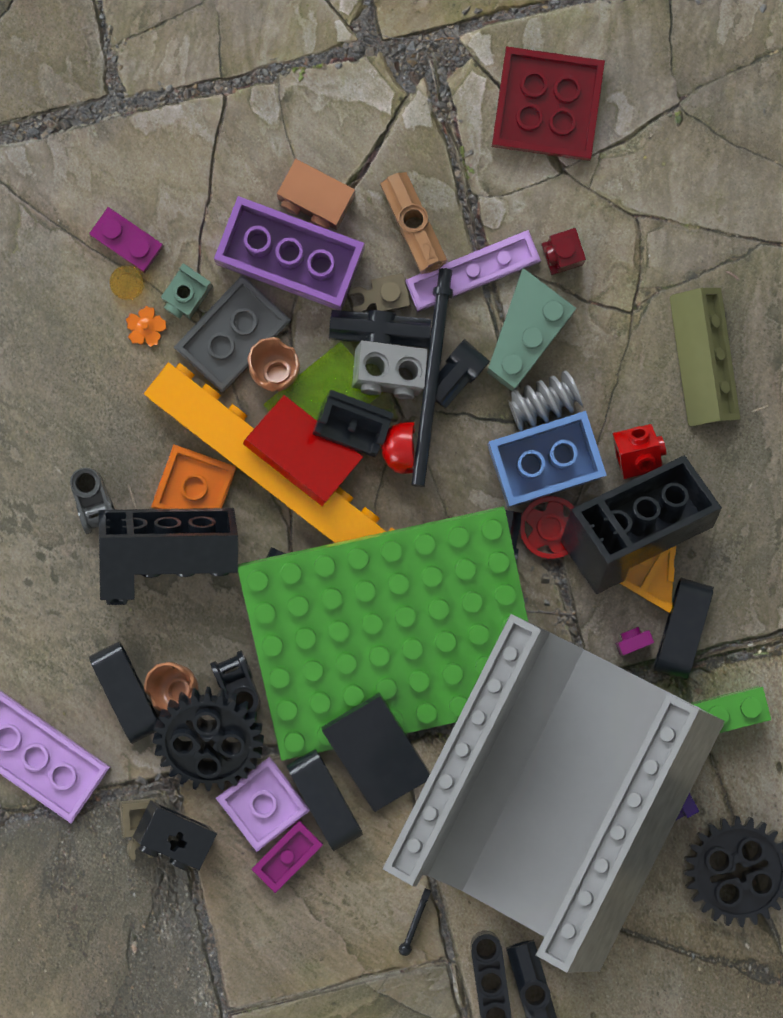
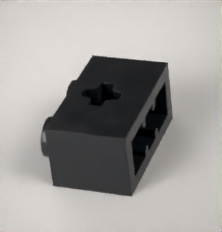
M150 800L133 838L140 844L139 850L152 857L157 858L159 853L170 857V864L187 871L190 866L200 871L217 833L206 824ZM178 834L179 836L178 841L171 840L169 842L167 840L169 835L176 836Z

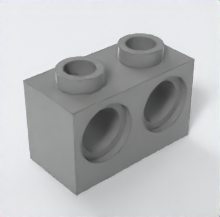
M361 340L355 349L352 388L361 389V393L367 395H379L381 392L394 393V397L398 399L408 400L413 399L414 396L418 397L425 387L427 349ZM365 365H376L380 370V375L373 376L369 374ZM399 368L408 369L413 375V380L403 379L399 374Z

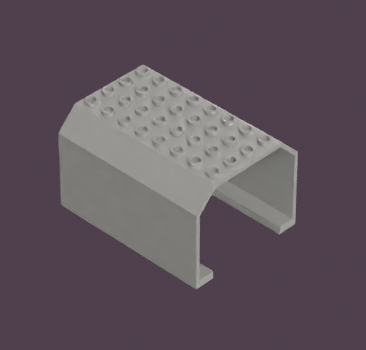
M510 614L383 870L411 886H417L422 875L434 878L469 894L544 936V939L536 956L566 973L600 972L725 721L577 645Z

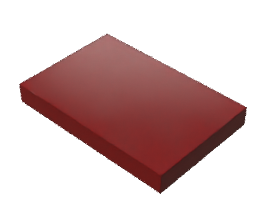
M283 395L245 438L243 445L323 507L360 463L363 456L353 449L313 435L317 420Z

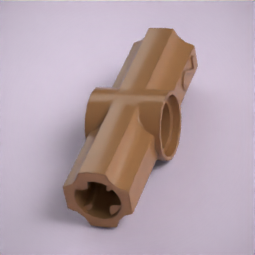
M407 172L396 173L387 177L386 180L380 183V186L399 225L400 233L406 240L421 274L431 273L440 269L448 263V260L429 222L427 211L422 207ZM413 217L419 218L423 222L421 226L414 229L407 227L405 223Z

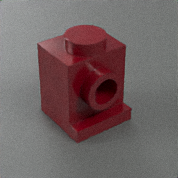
M576 228L551 235L547 242L541 243L551 276L583 266L586 261Z

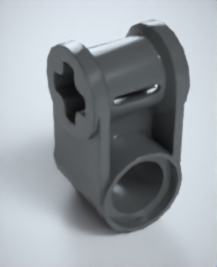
M80 468L71 476L70 486L77 504L82 527L87 535L92 532V529L99 527V516L91 518L92 515L98 514V510H115L108 495L101 474L94 469ZM89 473L95 478L96 484L92 491L85 493L79 488L78 482L82 475Z

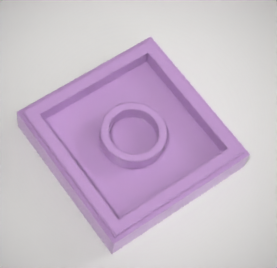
M270 756L260 763L256 769L251 770L247 779L241 778L236 786L232 785L216 797L217 801L256 852L310 811L307 804Z

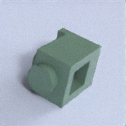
M183 263L161 298L166 303L163 307L166 311L178 319L182 315L191 319L213 285L209 280ZM180 288H189L190 295L187 298H180L178 296Z

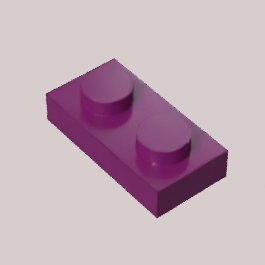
M107 207L89 233L95 240L144 273H146L164 247L158 240L109 207Z
M299 820L251 870L276 893L323 846V843Z

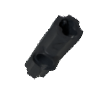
M332 310L329 339L346 342H361L363 340L429 349L432 319L397 316L396 313L380 310H369L367 313Z
M534 939L506 947L526 1018H557L540 958L536 956L537 947ZM532 985H538L544 990L542 998L534 1002L526 999V990Z

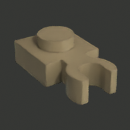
M403 273L371 279V290H366L363 287H354L349 290L350 296L361 295L364 298V303L353 307V312L364 313L371 305H376L377 310L388 312L410 307Z
M154 798L120 801L122 836L124 838L132 837L127 845V854L131 860L136 859L135 850L140 846L133 838V835L150 800L156 802Z

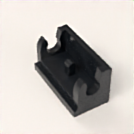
M330 390L322 402L313 435L375 458L380 446L384 444L394 413Z

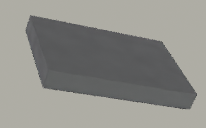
M241 275L174 346V349L221 393H224L249 367L247 359L251 347L261 339L277 337L288 326L291 319L245 276Z

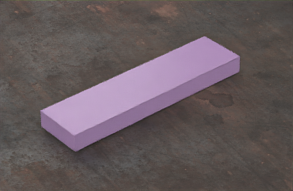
M529 230L450 261L441 268L452 270L450 288L453 289L452 298L518 272L522 268L525 269L540 263L541 259ZM439 269L431 273L418 274L405 280L417 312L435 305V296L432 294L433 288L437 287Z

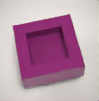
M638 626L621 633L622 640L616 642L615 645L619 654L623 656L654 643V640L649 630L641 632Z

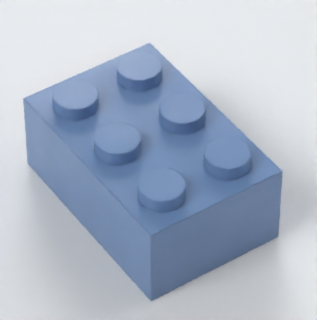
M586 411L489 441L487 444L507 508L580 486L606 476Z

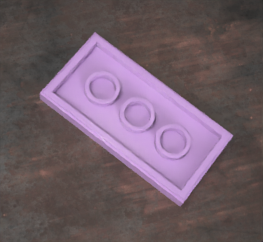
M0 691V774L69 823H73L111 767Z

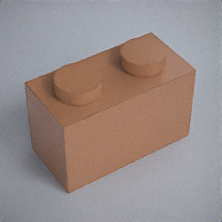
M295 159L277 192V197L282 202L280 206L294 215H298L301 211L312 217L310 220L312 224L325 229L331 227L337 230L355 197V189Z

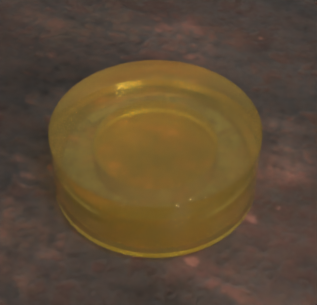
M121 266L111 274L110 288L118 298L133 300L142 293L144 280L136 268Z

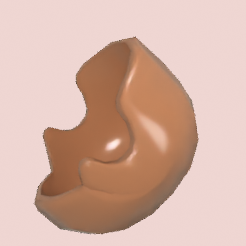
M277 337L259 340L251 347L247 359L249 372L254 382L258 386L272 392L288 389L297 380L301 368L295 349L285 345Z
M166 662L154 666L147 673L144 683V692L151 698L153 707L159 711L161 709L168 710L167 706L170 699L178 703L181 692L186 694L188 698H191L192 689L196 688L198 690V682L192 671L174 662Z

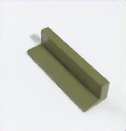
M697 288L671 295L670 304L688 425L692 427L714 422L740 420L721 288Z

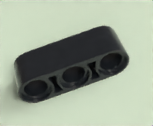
M682 577L679 579L672 600V610L668 614L656 656L655 672L683 680L688 679L714 587Z
M121 642L114 643L90 655V663L130 743L133 744L155 733V723L159 718L147 693L144 692V687Z
M316 749L286 765L333 851L363 835L359 824Z
M483 930L477 932L471 940L470 949L480 1018H486L487 1012L494 1007L504 1010V1018H511L501 943L496 934L491 931ZM490 939L495 943V950L491 955L482 956L477 952L476 948L481 940ZM489 973H494L500 977L499 985L492 990H488L481 985L482 978Z

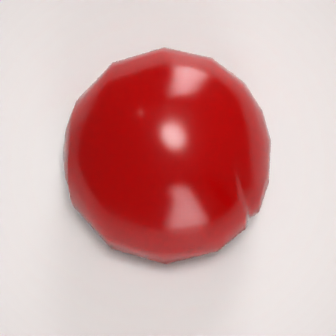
M405 422L391 426L388 429L383 446L381 445L382 456L386 464L396 473H413V469L410 468L414 466L413 434L415 433V422Z

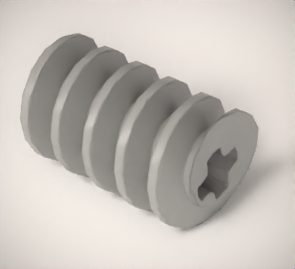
M567 371L561 373V382L554 375L550 376L549 387L540 380L536 382V392L527 385L524 387V397L517 390L511 392V402L508 400L519 431H524V421H528L532 427H536L537 416H540L545 423H548L550 411L558 418H561L563 406L571 414L574 413V402L576 401L583 408L576 383Z

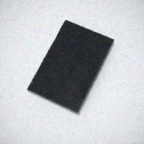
M380 693L321 727L322 732L374 812L422 785L430 775L427 766Z

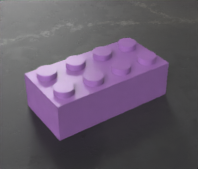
M238 196L214 260L216 265L342 311L363 256L365 244Z

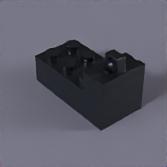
M684 455L571 509L561 543L597 595L625 581L629 568L713 528L722 507Z
M234 508L98 510L100 600H106L107 605H126L128 600H135L134 575L155 578L161 574L191 577L195 574L210 573L213 576L221 577L229 573H238V531Z

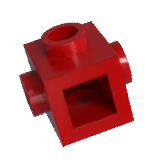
M652 424L612 433L615 456L623 479L644 475L662 466L661 456L666 455V447L662 435L656 436Z

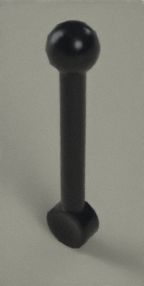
M424 889L405 942L399 946L398 950L402 956H408L412 951L410 945L431 893L429 889Z

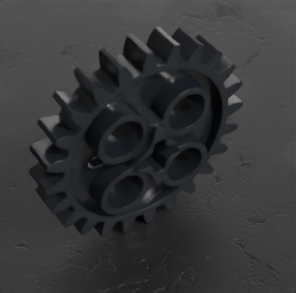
M209 686L205 690V695H200L196 688L192 689L191 698H188L186 694L181 692L178 703L170 699L167 706L168 710L161 709L160 720H156L154 728L156 733H154L153 743L157 744L155 756H163L160 763L161 767L171 765L170 777L178 773L181 775V785L189 779L192 780L194 790L198 788L200 783H205L207 791L211 790L212 783H217L218 787L224 790L225 781L227 780L236 786L238 775L247 779L249 768L256 769L257 758L262 756L263 748L260 746H263L264 735L260 734L262 723L255 722L257 712L246 713L248 709L247 701L239 705L236 704V693L229 699L224 698L223 688L219 690L217 696L212 695ZM209 715L212 716L215 720L208 721L203 719L201 716ZM185 736L190 738L191 740L182 741L178 737ZM233 737L239 741L229 742L226 738ZM204 758H211V759H213L215 762H213V763H208V762H205L203 759H204Z
M734 815L732 825H729L725 818H720L721 828L719 829L711 823L707 824L710 834L706 836L698 832L697 835L702 841L700 845L689 844L690 848L696 852L695 855L684 857L687 862L692 864V868L684 870L683 874L693 877V880L685 886L687 889L697 890L691 897V900L693 902L704 900L700 910L705 913L712 908L711 919L714 921L718 920L723 914L726 926H730L733 918H736L738 925L744 927L745 918L748 917L754 925H758L757 915L760 913L765 918L770 919L768 908L773 907L780 911L781 907L776 900L778 897L783 898V853L781 852L783 840L774 842L778 832L773 829L765 834L767 826L765 822L759 823L754 828V819L752 817H748L745 824L742 825L740 817ZM748 841H755L758 845L757 854L751 859L744 858L742 855L743 845ZM715 851H723L726 856L725 864L717 869L712 868L709 862L710 856ZM763 860L768 862L764 867L743 871L741 879L735 875H729L715 882L710 881L711 876L735 871V864L737 863L743 867H749ZM758 874H765L768 878L767 887L762 891H754L752 887V880ZM730 883L734 884L736 893L733 899L729 901L721 900L719 892L722 886Z

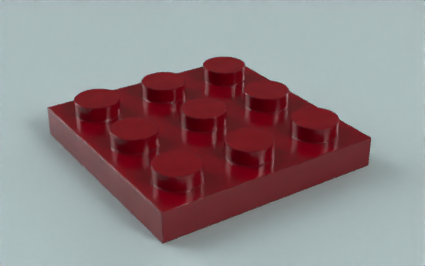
M506 46L491 147L590 161L605 60Z

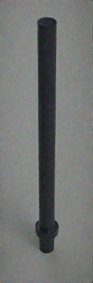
M447 268L439 269L437 287L433 288L432 294L435 296V305L411 483L415 487H425L449 298L453 297V289L450 288L452 270Z

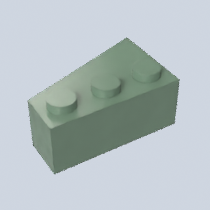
M522 268L487 370L489 375L511 391L516 390L576 310V307L524 268Z

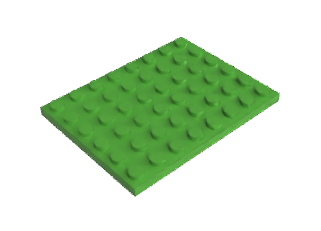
M504 506L238 564V573L281 761L304 756L314 749L318 753L332 750L333 747L322 732L321 727L378 693L382 695L405 733L456 723L510 614L528 622Z

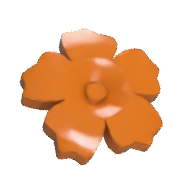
M148 306L139 310V316L130 313L126 321L128 323L127 328L133 330L128 336L132 344L138 343L142 345L146 340L149 347L158 345V341L161 339V335L158 332L167 329L166 321L160 315L155 316L154 308Z

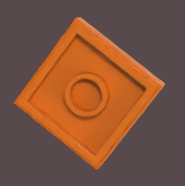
M174 444L151 508H223L237 467Z

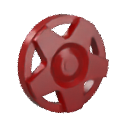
M545 496L533 501L524 510L521 516L520 537L525 547L531 553L545 559H556L569 554L561 543L569 518L563 514V505L570 511L575 508L569 501L556 496ZM549 502L544 511L533 509L541 503ZM525 521L532 527V532L528 537L525 533ZM547 545L553 554L544 553L537 549Z

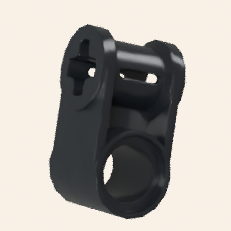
M242 650L237 652V656L217 663L214 661L210 663L220 689H224L225 698L229 699L234 693L238 696L242 692H248L252 695L254 702L251 709L246 713L257 712L260 708L261 700ZM236 667H239L238 669H236V670H234V671H232V672H229V673L225 674V672H227V671H229V670H231V669H234V668H236Z

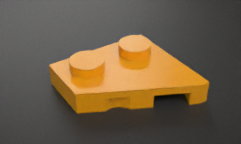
M676 546L629 568L625 581L619 584L665 612L670 613L673 604L672 589L675 574L674 559Z

